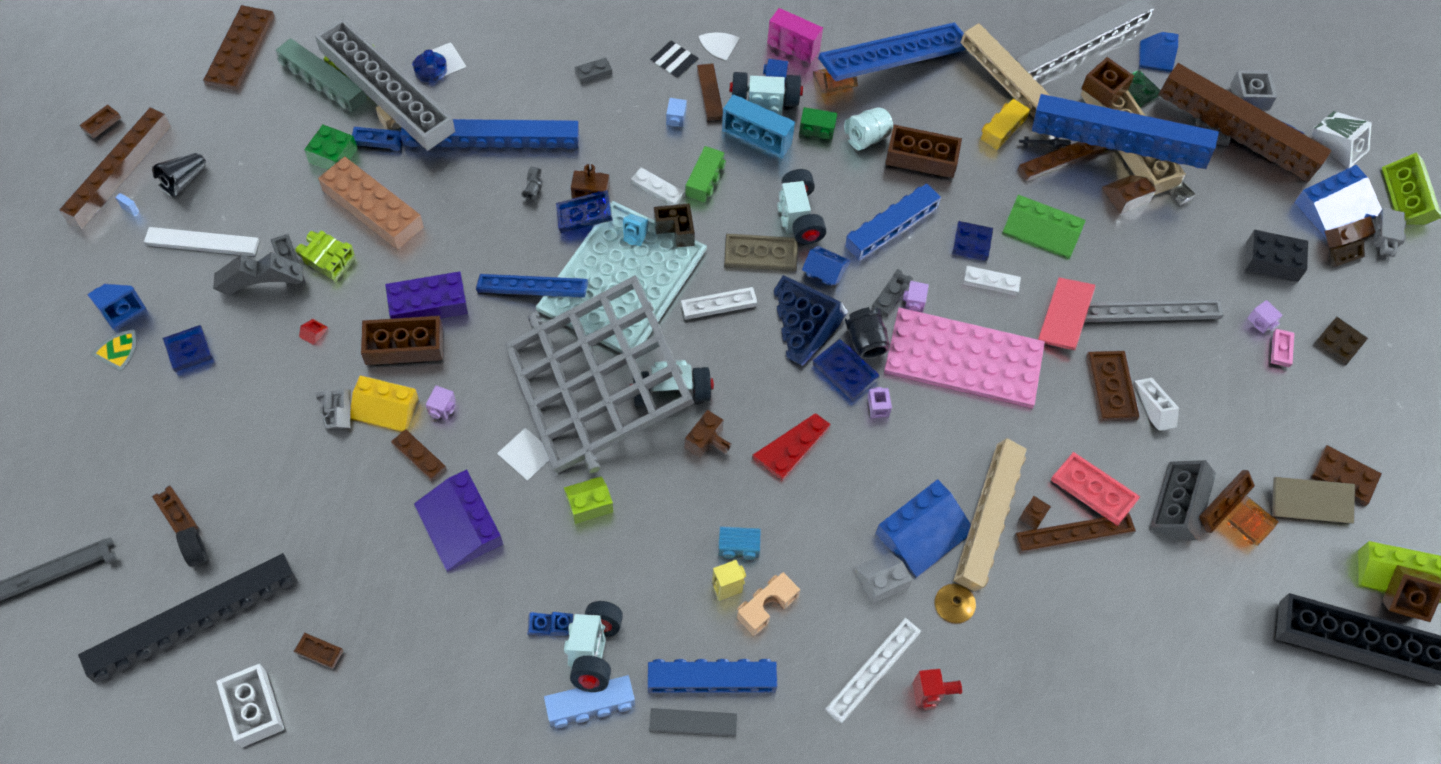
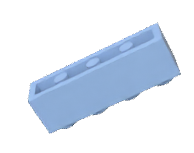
M629 675L609 680L607 688L601 692H586L575 688L544 696L550 727L555 726V728L565 727L569 722L573 721L582 723L588 721L589 717L597 715L598 717H605L610 715V712L616 710L625 712L632 709V706H635Z

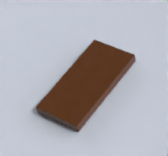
M1125 351L1088 352L1087 360L1100 421L1138 420L1140 416Z

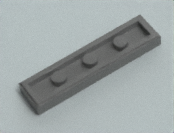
M651 708L650 732L736 737L737 713Z

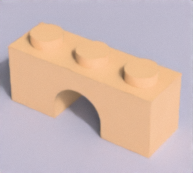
M784 572L779 576L774 575L768 581L769 585L767 587L758 589L753 594L754 598L752 600L743 602L737 609V619L753 636L769 623L770 615L763 607L766 603L775 602L785 609L799 597L800 589Z

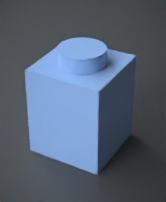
M669 99L666 125L674 127L684 126L687 100Z

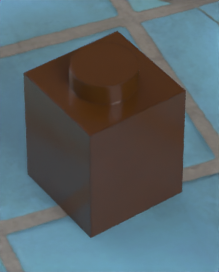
M1033 496L1019 520L1032 529H1037L1051 506Z

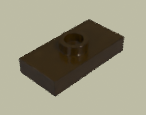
M1362 239L1330 249L1331 266L1334 267L1365 257L1364 240Z

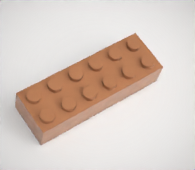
M346 157L342 158L318 178L324 193L397 250L424 228L421 215Z

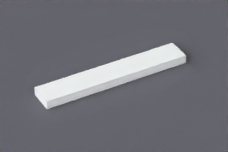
M149 227L144 244L154 247L255 257L259 239L255 237Z
M904 618L825 708V711L842 724L919 636L921 630L907 618Z

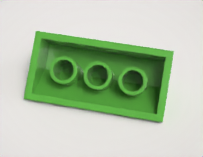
M1018 195L1002 233L1070 259L1086 220Z

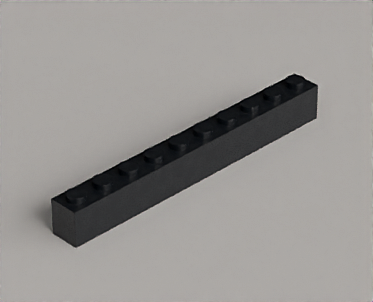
M282 553L79 653L78 656L86 677L94 683L103 681L109 675L117 671H123L129 668L131 664L139 660H145L151 654L159 650H165L179 640L191 637L194 632L200 629H207L214 622L220 619H227L234 612L249 608L254 602L269 598L280 589L289 588L298 580L288 559Z

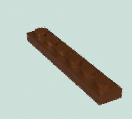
M1076 142L1019 165L1018 170L1026 181H1030L1109 149L1088 143Z

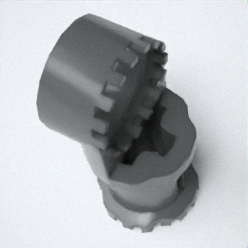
M531 166L528 170L527 186L521 193L525 200L536 201L538 190L542 188V183L539 181L542 170Z

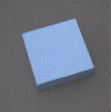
M122 193L115 197L122 209L133 216L139 213L133 200Z

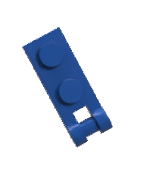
M354 127L352 132L356 145L390 148L393 151L400 150V141H402L400 131Z

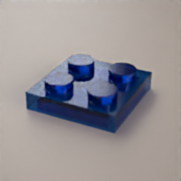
M958 221L952 254L987 261L990 253L993 228Z
M201 325L163 338L174 372L213 359Z

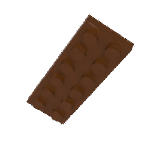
M244 5L240 6L203 79L205 85L238 91L274 18L273 11Z

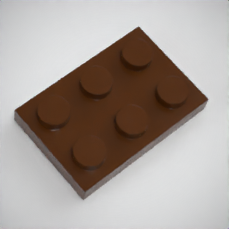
M1326 445L1310 478L1316 481L1355 484V501L1366 507L1370 503L1382 473Z

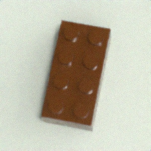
M893 125L885 164L954 178L962 138Z
M440 316L362 320L361 355L365 365L443 360V326Z

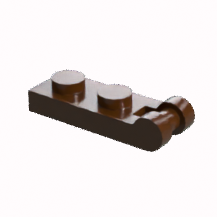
M171 485L166 487L162 493H156L152 496L175 533L189 527L199 528Z

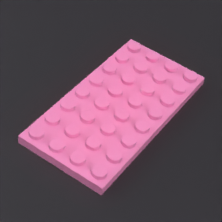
M899 307L884 373L1033 409L1045 341Z

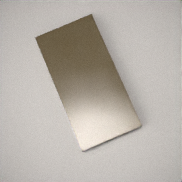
M726 233L724 267L797 271L798 242L794 237Z
M1273 477L1272 517L1354 524L1355 484Z

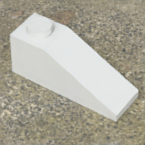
M1147 378L1134 381L1143 406L1154 426L1159 431L1177 427L1179 407L1155 380Z

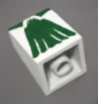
M1333 111L1313 128V140L1331 149L1332 151L1329 155L1345 167L1350 168L1370 149L1372 122Z

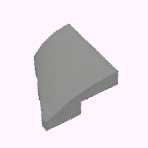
M351 389L317 392L316 399H321L322 402L320 413L323 416L325 429L350 428Z

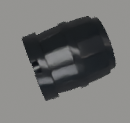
M869 307L859 309L849 314L850 319L847 320L845 318V324L851 336V343L857 355L862 359L876 358L889 350L890 343L887 329L882 321L881 310L877 307H874L875 310H870Z

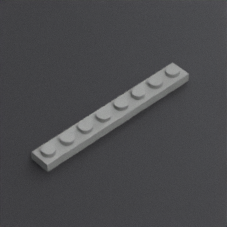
M1220 300L1099 302L1090 304L1085 322L1222 319L1224 313Z

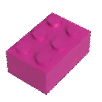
M778 8L769 20L767 44L811 64L820 51L823 27Z

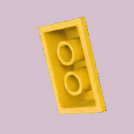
M360 375L352 393L350 420L403 432L405 429H408L419 402L416 389Z

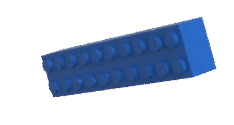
M1045 94L1040 95L1032 126V131L1039 134L1065 138L1202 169H1207L1216 148L1219 131Z

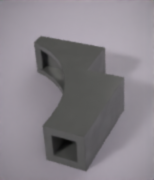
M270 252L259 261L239 255L214 273L213 289L230 296L244 287L259 283L285 282L300 284L303 282V265L273 252Z

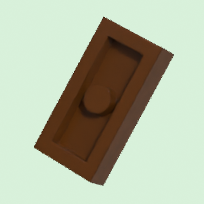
M107 104L79 126L94 139L118 121L121 116Z

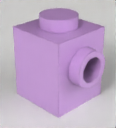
M910 281L908 291L905 290L903 295V301L906 302L905 309L923 312L929 284Z
M1266 300L1257 306L1247 319L1264 334L1269 329L1273 331L1280 324L1278 321L1283 315Z
M435 386L426 403L428 414L435 419L442 418L446 420L455 408L456 399L454 392Z

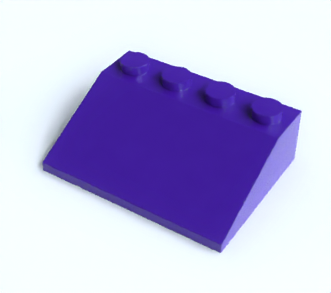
M467 469L447 478L414 503L447 572L503 545L501 535Z

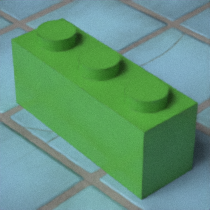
M704 146L685 185V196L705 202L707 197L712 195L713 185L718 182L720 177L719 172L724 170L726 165L724 152Z

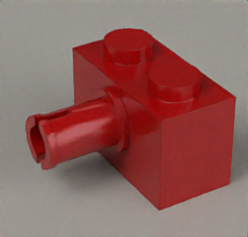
M941 669L921 670L912 683L917 708L923 707L924 710L935 709L944 695L962 694L961 681L943 682Z

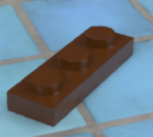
M407 429L391 441V444L431 482L447 469Z

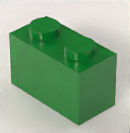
M803 107L799 134L833 140L837 113Z

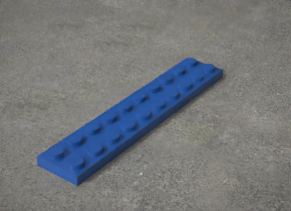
M953 22L821 52L818 59L835 81L967 49L960 43L964 33Z

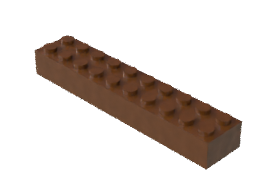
M1177 63L1158 94L1165 101H1169L1195 118H1201L1203 122L1211 127L1220 128L1219 131L1224 135H1230L1238 143L1247 146L1255 153H1259L1269 161L1278 164L1283 169L1292 172L1307 182L1321 168L1332 151L1180 63Z

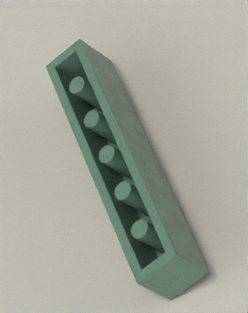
M288 39L276 49L277 60L282 66L290 68L294 74L300 75L305 82L313 84L318 91H323L331 100L337 101L344 109L347 108L353 112L367 100L365 92L351 79L293 39Z

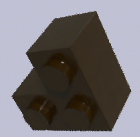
M690 203L654 207L656 234L674 233L676 248L695 246V231Z

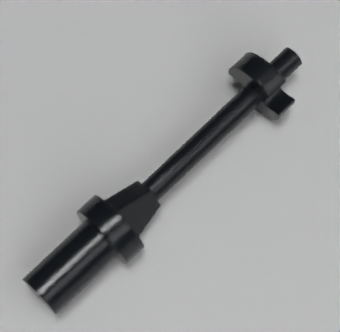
M1024 136V140L1019 139V143H1023L1024 147H1027L1028 143L1049 144L1054 146V148H1058L1059 146L1071 145V140L1059 139L1057 137L1050 140H1029L1028 136Z

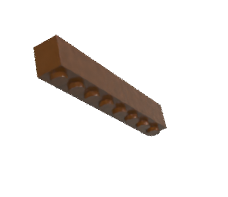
M150 107L65 202L59 211L67 223L79 229H83L171 128L164 113Z

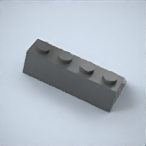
M1206 460L1169 462L1150 526L1152 530L1177 540H1198L1202 527L1199 516L1207 508L1216 477V472Z

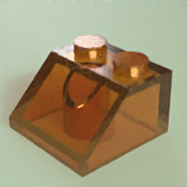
M826 68L813 71L820 91L827 93L828 96L837 94L839 90H843V92L852 91L853 87L858 86L857 76L835 81Z
M1248 496L1225 518L1228 521L1227 525L1231 529L1240 531L1248 543L1257 546L1279 523L1278 520Z

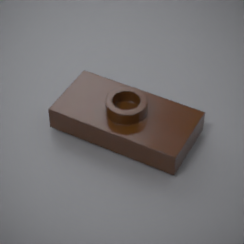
M304 632L293 652L333 670L344 650Z

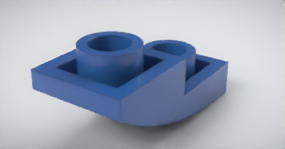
M530 612L527 635L568 636L569 624L573 623V614Z

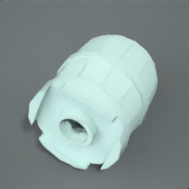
M879 107L865 110L859 115H853L846 119L844 124L845 135L848 134L850 137L848 142L856 150L865 149L869 145L879 143L888 137L893 130V121L890 114L885 109Z

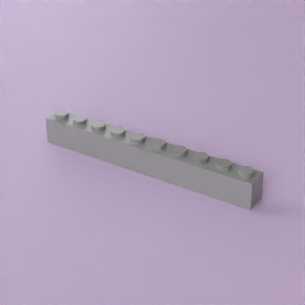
M1130 0L1124 5L1121 4L1116 9L1107 11L1104 15L1095 17L1092 21L1068 31L1061 37L1058 36L1053 41L1044 43L1037 49H1032L1029 53L1019 56L1015 60L1035 79L1149 20L1154 7L1147 0Z

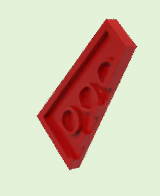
M815 413L754 453L752 459L783 481L827 432L831 424Z

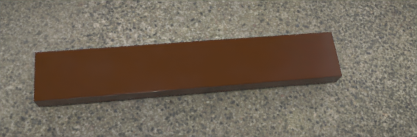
M1128 513L1118 526L1103 517L1017 532L1014 536L1019 552L1022 554L1134 534L1136 529L1130 513Z

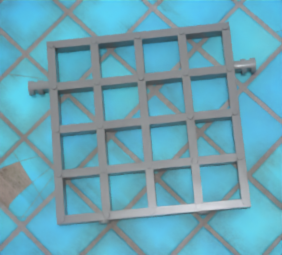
M636 275L543 324L537 312L529 314L527 318L533 329L505 344L552 468L557 473L583 460L589 466V473L599 471L601 467L597 463L598 460L594 456L595 454L694 404L682 377L683 372L680 366L677 365L653 312L654 307L648 301ZM635 289L642 307L617 319L610 301ZM603 306L610 324L586 336L579 318ZM647 318L655 336L630 348L623 330ZM571 322L579 340L555 352L548 334ZM615 334L623 353L598 365L591 347ZM540 339L547 357L524 368L517 350ZM660 347L668 366L643 378L635 359ZM584 351L591 370L567 382L560 363ZM628 364L636 383L611 395L604 376ZM552 367L559 386L535 398L529 379ZM674 377L682 397L657 409L648 389ZM596 380L603 400L579 412L572 392ZM641 393L649 414L624 426L616 406ZM564 397L571 417L547 428L540 409ZM608 411L616 431L592 443L584 423ZM576 427L583 448L559 459L552 439Z

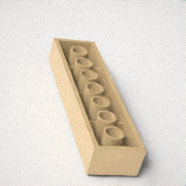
M1082 90L1081 96L1087 104L1106 107ZM1126 91L1109 107L1145 116L1129 91ZM1118 150L1135 176L1147 177L1156 189L1154 195L1179 187L1186 175L1181 166L1175 162L1162 161Z

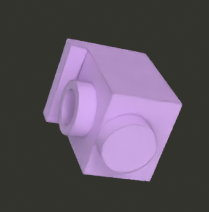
M882 387L869 389L867 397L870 419L889 417L892 410L889 389Z

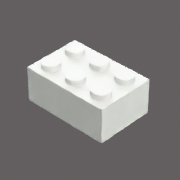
M260 663L216 681L234 742L241 748L284 730L266 670Z

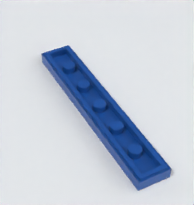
M480 274L476 291L479 293L585 298L588 280L582 278Z

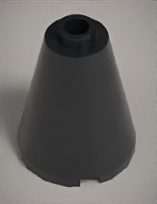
M192 153L160 162L152 166L154 179H159L161 183L158 185L166 194L171 197L177 196L205 169L206 160L201 154Z

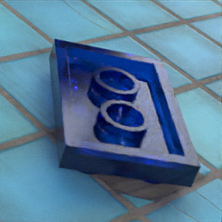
M608 190L556 203L560 233L613 220Z
M840 338L817 356L812 363L852 401L880 377L871 366Z

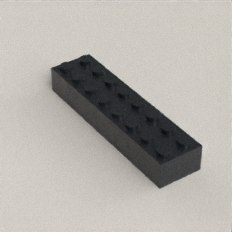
M1291 593L1279 601L1277 640L1441 686V635Z

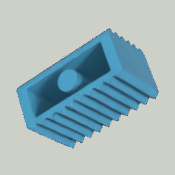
M720 526L718 555L726 559H733L738 556L746 560L758 558L760 554L761 528Z

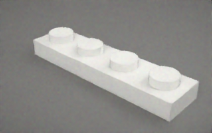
M753 287L681 300L685 320L757 306Z

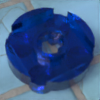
M431 49L425 50L412 62L415 76L424 82H429V80L433 79L438 81L447 73L445 57L440 53L433 52Z

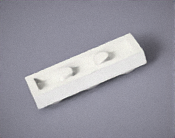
M640 168L631 178V184L669 205H677L685 196L683 190L643 168Z
M967 266L963 285L1017 296L1021 277Z

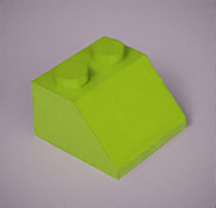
M602 476L563 488L575 524L613 513V502Z

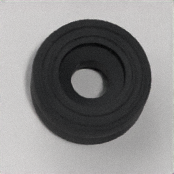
M189 527L176 533L179 549L189 567L207 561L204 544L194 527Z

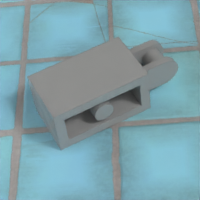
M1383 208L1376 216L1374 246L1380 247V254H1390L1391 257H1395L1398 247L1404 244L1406 239L1404 234L1406 226L1404 212Z

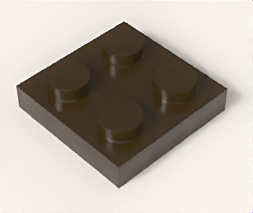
M1336 316L1315 343L1347 365L1368 338Z

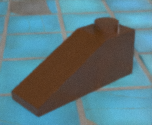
M1371 216L1324 231L1329 248L1344 245L1376 233Z

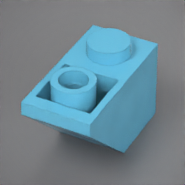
M630 214L623 219L624 241L630 245L641 246L649 230L648 219Z

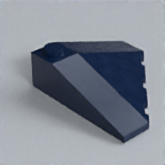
M783 275L774 288V295L778 297V316L780 320L782 319L784 326L781 328L783 341L787 342L788 346L786 356L788 359L803 366L839 327L848 310L842 302Z

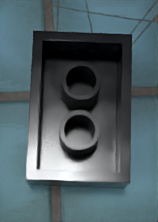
M1254 229L1246 241V271L1298 282L1306 273L1308 268V240Z

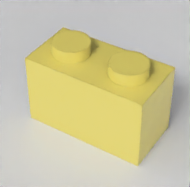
M737 560L713 568L712 585L719 601L740 594L743 591L746 573L743 566L738 565Z

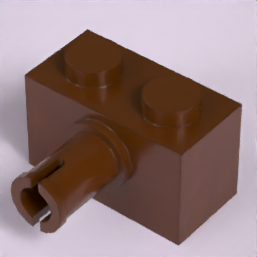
M590 164L584 166V171L574 170L571 183L572 198L607 202L610 187L609 174L595 173V166L591 164V169Z
M707 410L685 437V449L700 459L711 445L726 454L727 450L729 451L732 443L719 436L723 431L724 420Z

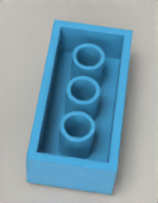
M732 95L723 108L722 131L781 158L785 156L792 145L795 121L776 114L774 111L767 110L758 104L749 102L742 97Z

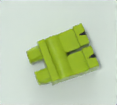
M322 230L319 233L310 231L306 237L309 245L299 244L295 248L297 255L303 259L305 265L312 267L332 280L344 269L343 266L345 267L355 255L351 244L347 242L342 243Z

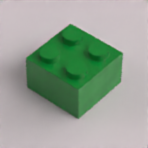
M322 124L304 151L309 163L329 170L344 157L350 160L357 151V145L354 136Z

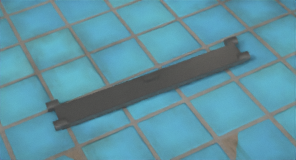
M112 538L100 540L1 580L0 601L102 559L106 563L116 560L115 552L110 553L109 546L114 545Z

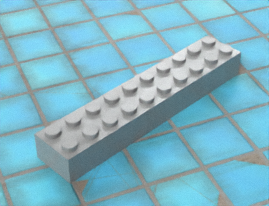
M341 19L315 35L319 50L427 151L455 132L453 118L347 21Z

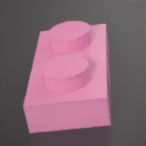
M1280 329L1274 330L1271 354L1272 364L1289 368L1293 364V332Z

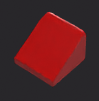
M311 319L300 326L299 337L314 345L327 331L328 327Z

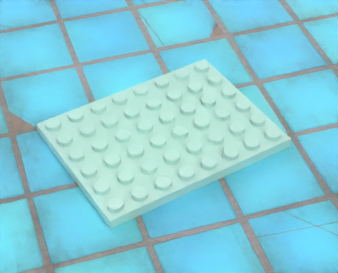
M612 201L558 276L561 278L587 279L588 286L585 298L543 296L536 306V310L553 319L636 275L648 301L654 307L653 312L659 322L707 250V245L695 240V246L676 248L674 233L656 234L654 220ZM630 214L648 219L649 230L641 246L630 245L624 241L623 219ZM635 289L610 301L617 319L642 307ZM603 306L579 318L586 336L610 324ZM647 318L623 330L630 348L646 341L652 332V327ZM571 322L566 325V326H568V327L574 329V327H573V325H572ZM615 334L600 342L623 353Z

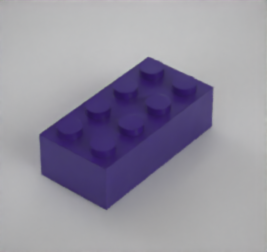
M460 271L385 284L390 319L440 316V319L468 314Z

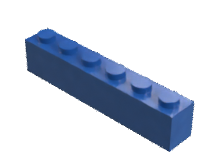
M928 184L917 187L913 193L905 195L898 203L890 205L886 211L878 213L871 221L864 222L859 229L848 233L845 247L858 260H861L937 209L941 196Z
M655 659L652 662H648V693H776L777 664L776 662H771L770 659H760L759 662H750L749 659H739L737 662H729L728 659H718L716 662H708L706 659H697L695 662H686L685 659H676L674 662Z

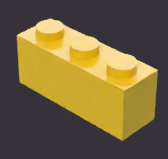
M1014 98L1009 103H1005L1001 112L996 113L992 117L991 122L983 126L981 140L998 150L1027 120L1030 109Z

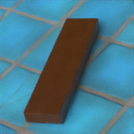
M714 63L697 65L707 121L722 120L723 108Z
M1242 470L1199 516L1206 532L1212 533L1255 487L1249 470Z

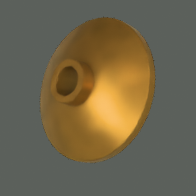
M948 584L937 592L935 608L940 617L945 621L960 624L968 621L973 616L976 609V601L971 591L959 584ZM957 598L960 600V603L956 604L953 599Z

